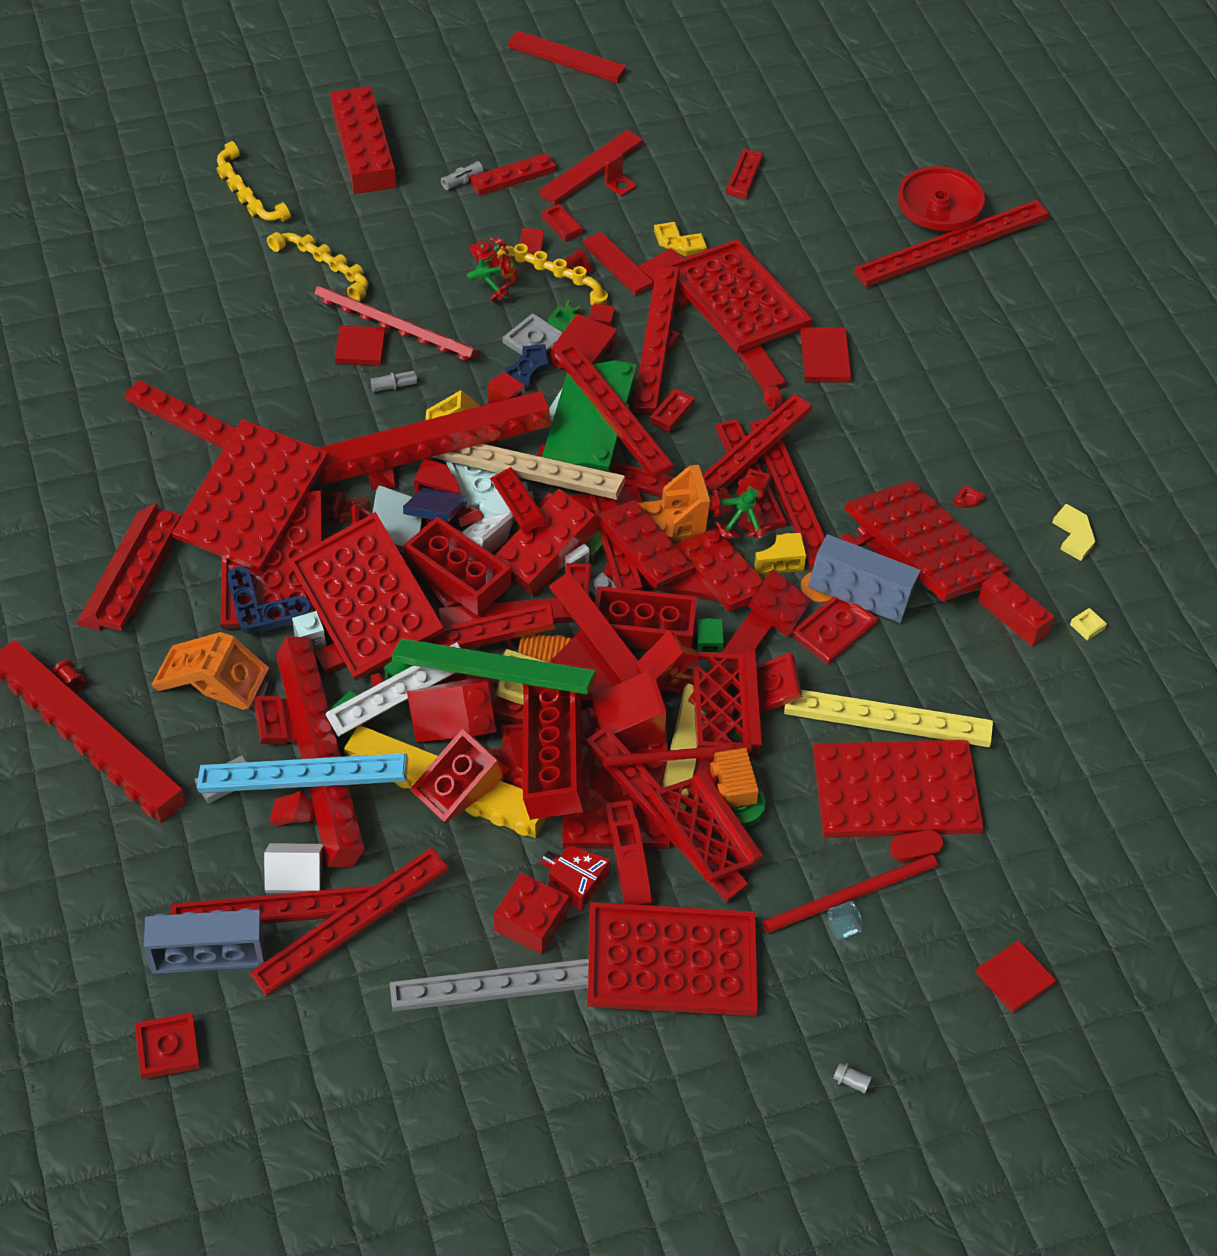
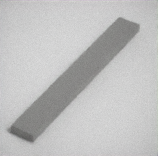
M588 959L390 982L392 1011L586 989L588 982Z

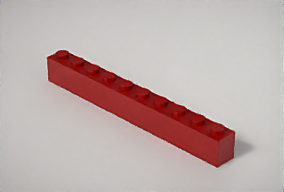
M542 391L319 447L322 450L328 451L329 458L320 471L318 478L320 484L325 485L368 474L369 471L375 472L550 427L549 407Z
M286 636L276 657L301 759L341 757L334 728L325 715L329 709L311 639L307 637ZM348 785L308 787L327 866L353 868L364 851V845Z
M13 640L0 650V681L4 680L8 683L7 685L14 695L18 696L20 694L24 698L26 705L31 710L36 709L47 725L53 724L58 734L64 740L69 739L80 755H87L92 765L98 771L103 770L114 786H121L124 789L125 795L132 802L137 801L148 817L154 816L162 823L186 804L182 789L20 643Z

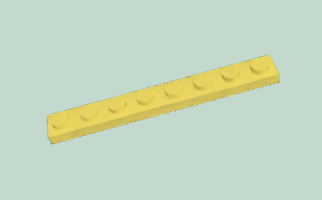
M801 690L803 698L785 704L784 714L941 740L969 741V744L990 747L993 720Z

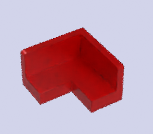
M667 631L636 664L641 673L653 670L659 689L683 694L685 686L688 683L693 684L692 670L687 668L699 656L695 649L681 646L673 631Z

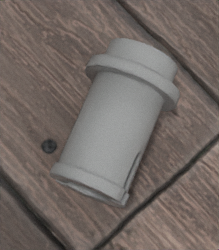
M840 1063L833 1079L838 1081L837 1084L843 1083L865 1094L872 1076L848 1067V1063L845 1065Z

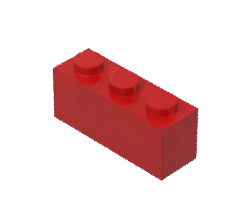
M998 571L982 583L978 602L1033 647L1049 635L1054 615L1001 571Z

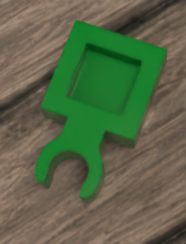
M571 300L566 302L564 308L558 305L549 316L547 323L560 331H564L575 315L578 314L580 305L576 308L570 307Z

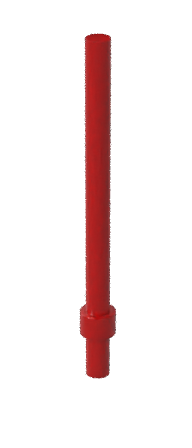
M731 742L719 743L718 746L604 756L602 761L604 767L714 757L715 752L745 747L749 754L752 751L750 743L732 744Z

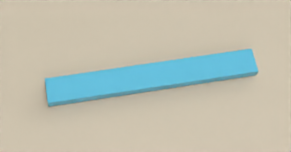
M406 753L200 765L197 790L199 793L405 782L409 758Z

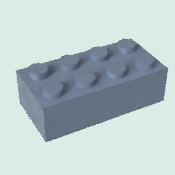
M827 534L817 552L808 587L832 597H838V599L850 604L851 602L858 604L865 610L901 623L910 604L920 570Z
M245 908L229 912L215 910L211 913L186 912L180 915L156 914L155 916L145 917L144 949L151 973L259 967L265 962V935L260 910Z

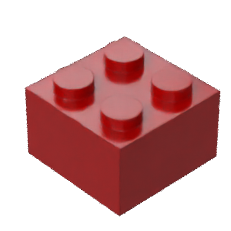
M520 873L493 914L494 931L542 955L569 913V895Z

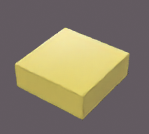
M1088 608L1074 617L1070 625L1088 641L1103 631L1107 623Z

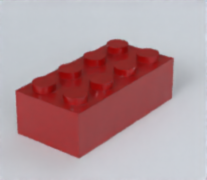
M560 489L539 509L546 522L525 534L520 528L494 555L511 567V581L532 597H535L563 568L565 556L582 544H585L599 530L595 514Z
M438 516L403 545L404 561L407 566L476 615H479L511 587V567Z
M597 586L595 605L628 648L650 650L667 631L674 632L681 646L692 648L697 596Z

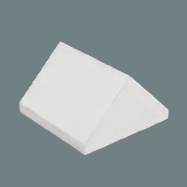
M511 512L482 517V520L473 522L461 533L492 554L508 540L513 519Z
M269 843L264 852L265 893H296L320 890L324 853L323 845Z

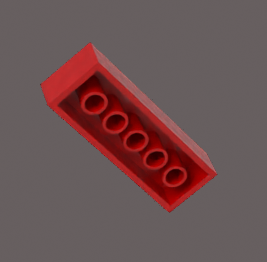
M371 86L330 92L332 114L353 193L359 194L396 188L395 168Z
M523 684V801L530 820L583 812L581 693Z

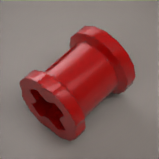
M63 660L53 668L52 673L74 693L78 692L86 683V678L77 673L71 660Z

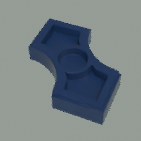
M546 345L523 346L520 359L514 365L503 369L505 373L524 384L525 391L529 390L532 376L539 370L549 366Z

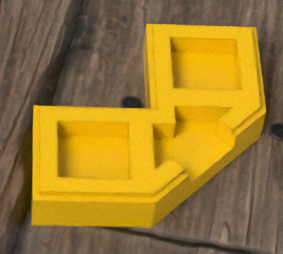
M675 222L654 225V233L658 243L664 248H672L675 252L685 257L707 250L702 233L680 236Z

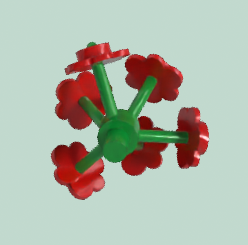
M489 236V240L492 243L477 241L476 244L470 245L469 250L479 265L475 266V270L466 274L469 281L477 278L485 279L496 291L490 300L501 302L509 295L508 290L510 286L515 284L518 278V269L509 255L502 254L500 258L497 257L499 249L509 254V251L506 249L508 245L505 243V240L499 237L493 239ZM503 276L508 283L499 288L490 277Z
M747 475L745 479H740L737 494L740 497L736 498L728 495L726 488H720L719 491L712 490V496H709V510H713L714 517L730 513L732 505L736 504L738 509L729 524L723 521H716L715 524L718 526V532L723 537L728 539L731 537L740 538V535L732 528L737 520H739V529H748L751 532L746 534L747 537L753 535L754 539H762L764 535L768 534L766 529L772 527V524L762 527L764 525L762 512L759 510L754 511L753 509L756 499L763 496L762 481L757 480L754 475Z

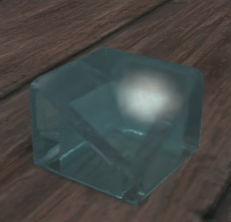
M854 901L846 902L828 910L829 927L837 940L862 931L861 914Z

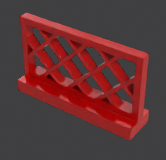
M745 650L744 654L696 652L699 657L692 663L696 748L718 746L719 743L731 742L732 744L750 743L752 751L748 755H756L762 742L755 651ZM699 660H708L714 667L706 673L699 667ZM726 661L737 662V671L731 674L722 665ZM716 670L727 678L722 685H719L710 677ZM704 681H707L715 689L709 697L700 690V685ZM730 682L739 689V693L734 698L723 689ZM718 693L729 702L722 709L711 700ZM706 704L717 713L711 720H708L701 713V709ZM731 705L740 712V717L736 721L725 713ZM719 717H722L730 725L724 733L713 724ZM707 728L718 736L714 742L703 741V732ZM734 729L742 736V743L732 742L726 735Z
M705 770L697 772L691 779L655 790L651 793V799L708 883L741 870L743 873L752 870L763 856ZM686 789L693 799L682 795V790ZM666 796L674 799V806L667 804L662 797ZM680 802L692 807L691 814L679 809ZM697 810L701 811L707 820L697 817ZM677 817L689 821V828L680 825ZM695 824L706 828V835L694 831ZM712 831L718 835L722 842L711 838ZM692 838L704 843L703 850L695 847ZM709 846L722 850L721 857L709 853ZM726 854H731L737 864L726 860ZM707 860L718 864V871L712 872L707 865Z

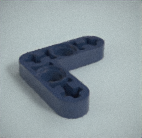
M236 566L228 573V582L241 631L246 634H255L293 624L292 618L311 613L310 602L303 596H295L258 606L249 570L243 566ZM237 576H242L244 587L239 588ZM248 595L252 598L248 604L242 605L238 603L241 596ZM301 605L303 611L298 612L296 606ZM285 608H288L289 616L286 615ZM277 610L282 613L281 617L276 620L268 618L271 611ZM245 613H251L253 624L248 625Z

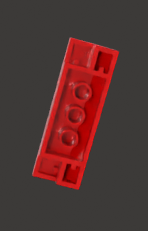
M157 502L137 513L76 622L78 626L101 631L102 627L123 631L129 618H134L174 545L172 531L181 519V514L159 509Z

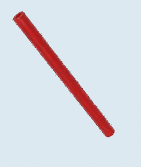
M931 854L763 920V927L767 933H771L937 867L936 858Z

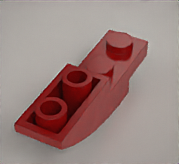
M632 800L606 803L605 812L623 903L652 905L644 850Z

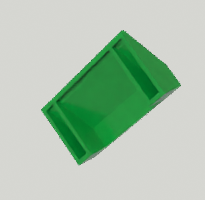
M620 361L592 364L626 405L627 401L632 399L636 384L637 364ZM567 373L542 457L611 473L613 469V452L618 435Z

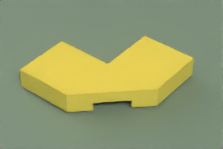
M1065 504L1054 517L1052 523L1070 533L1068 538L1062 543L1061 550L1082 561L1094 547L1095 539L1087 515Z

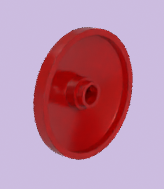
M942 166L925 167L911 172L902 180L898 191V205L908 219L922 227L939 231L958 230L971 225L980 217L985 201L983 189L974 178L960 170Z

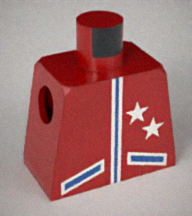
M568 846L561 856L547 851L542 858L541 865L550 869L549 886L569 895V903L582 912L609 875L610 860L575 846Z

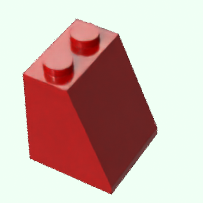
M648 670L591 696V707L587 708L590 723L594 722L595 724L594 734L604 726H607L627 749L664 742L666 709L653 670Z

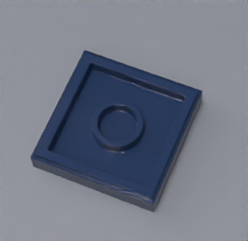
M422 488L403 505V514L431 520L438 516L448 523L467 504V496Z

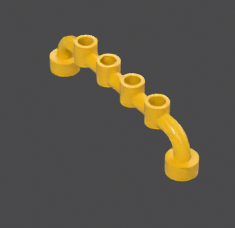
M234 141L224 144L225 149L217 157L219 165L216 168L221 179L229 178L226 182L232 192L238 189L236 194L241 204L249 203L246 206L250 215L253 217L258 214L267 221L280 219L284 222L290 219V212L283 202L276 205L273 212H267L264 209L261 201L257 200L251 189L245 186L240 175H236L231 164L225 161L228 157L231 160L240 157L238 147Z
M275 232L267 237V243L274 252L283 249L286 246V242L297 244L300 251L310 252L316 261H324L329 264L332 271L342 272L350 282L356 281L347 288L349 297L358 301L366 297L369 283L363 276L364 272L361 266L358 264L352 267L347 266V259L342 254L336 257L331 256V250L326 244L320 247L315 246V240L310 234L301 237L294 233L280 234Z
M517 244L515 247L507 246L506 249L509 251V254L500 249L497 252L498 258L502 254L509 255L510 257L514 256L517 262H529L534 264L537 270L547 269L552 271L555 277H567L572 279L575 285L581 286L585 284L593 289L590 293V303L592 306L593 303L607 305L608 293L603 290L599 282L586 275L584 267L578 266L571 270L567 268V262L564 259H556L554 262L547 260V254L543 251H538L534 255L528 253V247L525 244Z

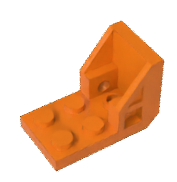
M699 465L688 466L663 487L662 500L638 503L673 543L685 541L706 531L710 498Z
M218 632L172 645L151 686L157 691H162L191 683L205 696L244 710L250 707L269 667L234 636Z

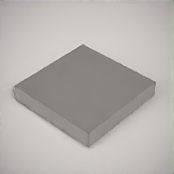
M532 313L502 338L505 345L522 355L523 346L545 344L548 356L551 353V347L563 332Z

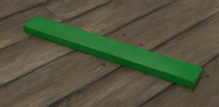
M402 638L391 655L392 662L587 695L596 679V671L591 669Z

